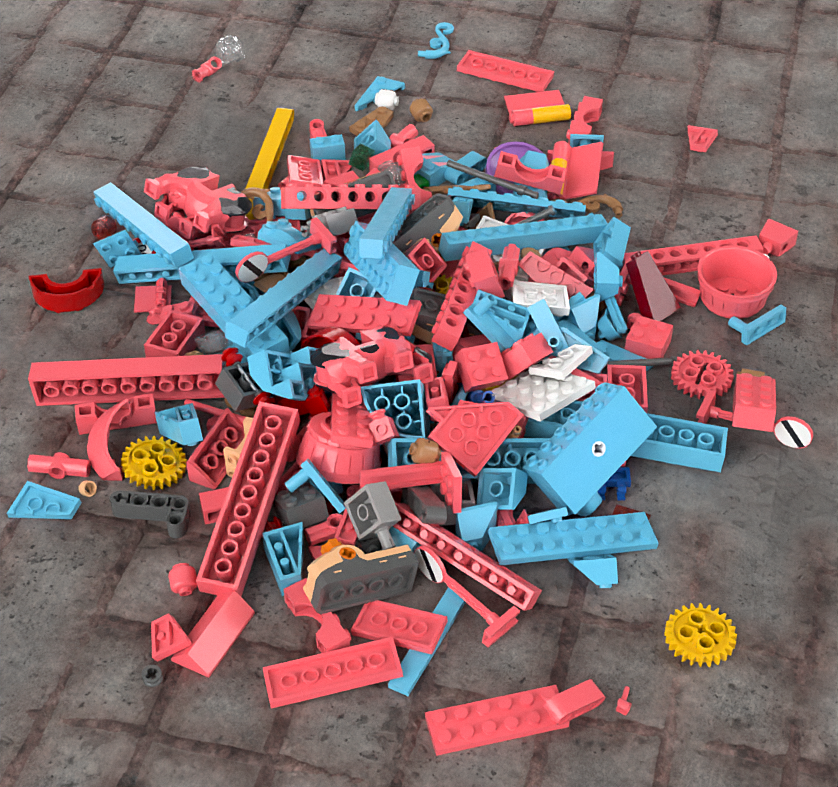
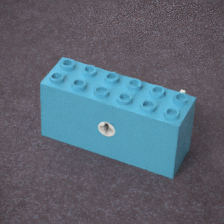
M606 382L598 385L595 392L582 402V406L568 417V421L563 426L555 430L550 440L544 442L540 450L531 456L523 467L524 471L528 473L530 478L556 508L566 507L567 512L576 515L657 428L625 386Z

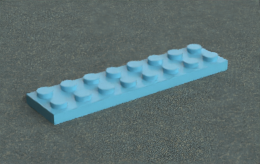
M461 187L448 188V196L451 200L456 196L473 199L472 207L483 208L491 202L493 210L516 213L533 212L537 214L552 205L556 214L553 216L549 215L548 217L568 218L572 214L574 217L585 216L586 205H583L581 202L565 203L566 201L559 199L548 201L547 198L543 197L532 199L527 195L516 197L511 193L500 195L494 191L484 193L478 189H470L468 191L463 190Z
M645 512L568 519L555 523L548 521L489 527L488 531L499 565L657 549L659 544Z

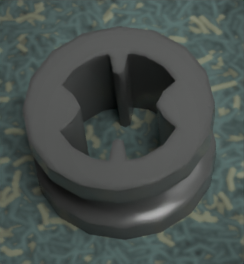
M156 665L146 666L142 671L143 682L146 686H158L163 680L162 671ZM151 673L155 675L156 673V678L151 679L148 675Z

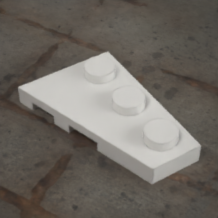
M574 344L558 352V357L546 358L542 360V364L539 366H530L529 374L562 380L593 354L592 346Z

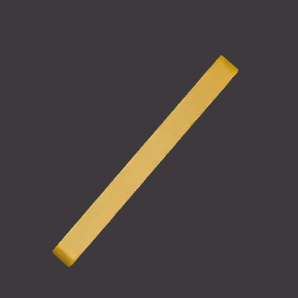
M276 109L245 189L251 187L268 189L294 121V109ZM249 198L252 202V208L245 216L249 220H254L256 218L252 214L253 200Z

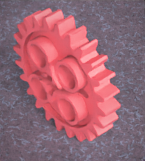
M699 350L696 351V354L689 351V355L683 353L682 358L677 357V361L673 362L671 380H674L673 385H678V390L684 389L683 394L689 392L691 398L694 395H697L698 399L701 396L705 397L708 390L716 391V394L722 396L723 392L727 393L728 388H731L734 377L733 370L730 369L731 364H726V359L720 360L721 355L714 357V352L708 355L706 350L703 354Z

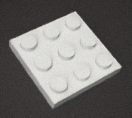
M514 280L513 287H511L513 303L529 307L545 299L553 315L558 317L569 316L570 306L566 285Z

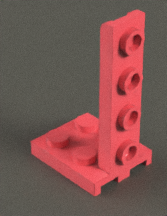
M629 257L620 272V275L623 276L622 287H619L618 294L614 295L618 306H621L624 300L622 295H626L630 286L628 284L632 285L626 263L632 260ZM664 277L677 302L691 307L696 306L701 290Z
M450 451L441 452V461L434 463L360 470V489L366 484L386 481L389 489L440 483V491L442 495H445L446 505L450 506L453 514L461 513L462 475Z

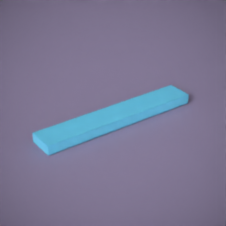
M449 587L433 611L435 614L447 616L448 619L433 654L409 649L401 662L403 677L390 680L388 688L409 696L466 602Z

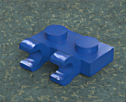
M619 467L597 491L602 500H605L606 487H616L617 501H625L626 487H631L629 467Z

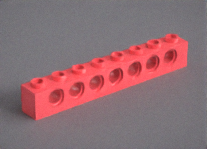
M290 183L286 184V187H281V209H339L342 207L347 209H378L383 201V193H388L391 187L399 188V185H388V188H382L381 184H373L372 188H365V184H355V188H348V184H338V187H331V184H321V187H314V184H304V187H297V184ZM405 185V188H412V194H415V203L412 205L411 210H416L421 206V188H415V185ZM299 191L302 192L304 195L302 201H299L297 199V193ZM315 192H319L321 195L319 201H316L314 198ZM333 192H336L338 195L337 201H333L331 198ZM350 192L355 195L353 201H350L348 198ZM367 192L371 194L369 202L365 198Z
M757 235L644 250L640 251V253L648 251L663 276L698 271V263L701 257L717 247L743 246L759 251L762 254L764 248ZM639 251L625 253L623 259V266L628 257L630 258L632 255Z
M474 241L470 247H465L461 255L462 257L453 275L455 278L452 279L449 290L445 295V300L440 308L442 311L439 312L436 318L437 322L431 330V333L434 334L431 341L450 351L454 349L460 339L467 317L463 312L473 304L477 293L476 287H471L469 282L471 274L467 273L464 265L467 263L465 255L485 248ZM487 248L489 255L491 256L492 250Z
M395 503L401 520L393 525L394 528L422 546L428 547L436 555L520 609L526 611L533 608L542 592L541 589L503 565H499L497 561L440 525L423 524L407 504Z

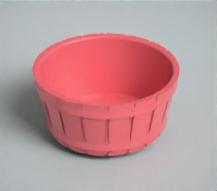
M730 245L714 248L705 253L698 263L697 276L701 290L700 297L707 309L721 317L729 319L733 316L738 319L751 317L764 307L769 294L772 292L777 280L776 267L767 256L748 247Z
M331 412L320 413L311 418L296 453V462L299 466L309 458L327 481L340 484H359L360 470L381 468L382 464L380 444L375 443L374 438L372 448L331 442Z

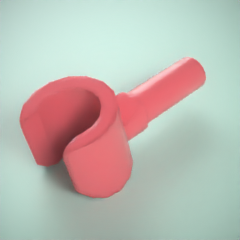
M628 686L624 687L622 697L618 699L616 711L625 716L631 708V703L627 702L630 691Z

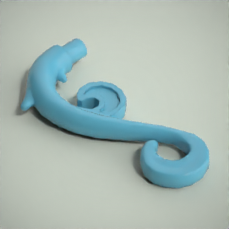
M447 22L437 24L435 31L439 38L430 40V47L437 50H419L418 57L437 59L450 54L451 52L448 51L450 47L449 41L445 35L451 34L454 31V26Z

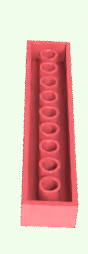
M222 354L31 363L28 381L36 406L71 405L91 402L116 403L124 399H128L131 402L133 396L152 393L154 401L225 398L215 383L222 368L226 366L225 362L221 360Z
M259 402L196 579L200 592L218 596L235 590L242 596L300 424L298 409Z

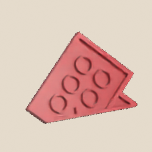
M509 402L429 407L426 412L439 423L427 438L438 443L439 448L443 452L450 451L454 461L475 477L524 414Z

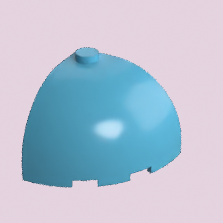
M420 379L361 386L363 401L369 413L385 409V415L393 418L400 438H427L429 436L430 415L426 412L428 407L425 389Z

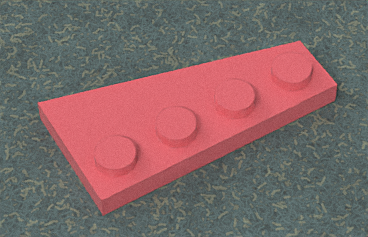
M531 251L519 262V267L536 283L566 285L568 299L578 292L586 299L595 291Z

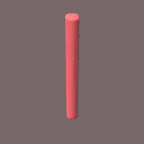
M190 399L184 401V405L193 403L196 410L220 416L224 411L223 409ZM233 413L243 423L246 417Z

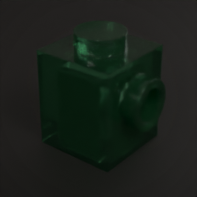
M360 143L353 150L348 164L364 171L369 166V158L373 157L375 150Z

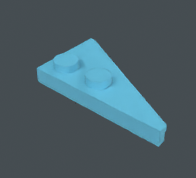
M377 76L355 104V111L367 108V104L372 101L375 103L376 93L381 89L403 90L405 83Z

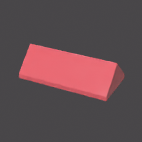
M225 408L203 438V441L200 442L187 460L189 481L216 489L227 474L224 448L227 446L237 449L245 438L243 423L228 408Z
M235 590L218 595L189 633L188 638L191 640L192 645L176 652L172 656L171 661L209 678L251 620L255 611Z

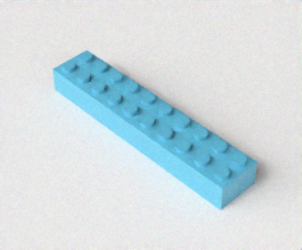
M575 400L541 422L528 418L524 436L530 438H551L555 430L563 426L568 421V417L582 406L583 401ZM646 413L657 428L631 456L721 473L725 458L728 428Z

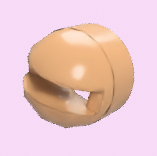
M85 480L80 483L79 492L81 495L91 497L96 493L97 486L95 482Z

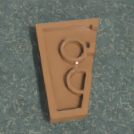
M384 106L378 107L349 126V132L358 136L375 120L384 128L394 117V111Z

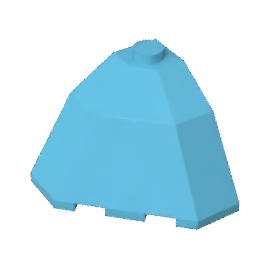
M307 346L291 354L264 349L247 357L250 376L263 391L291 400L304 401L308 396V390L314 385L313 378L317 371L316 366L312 365L310 357L318 348Z

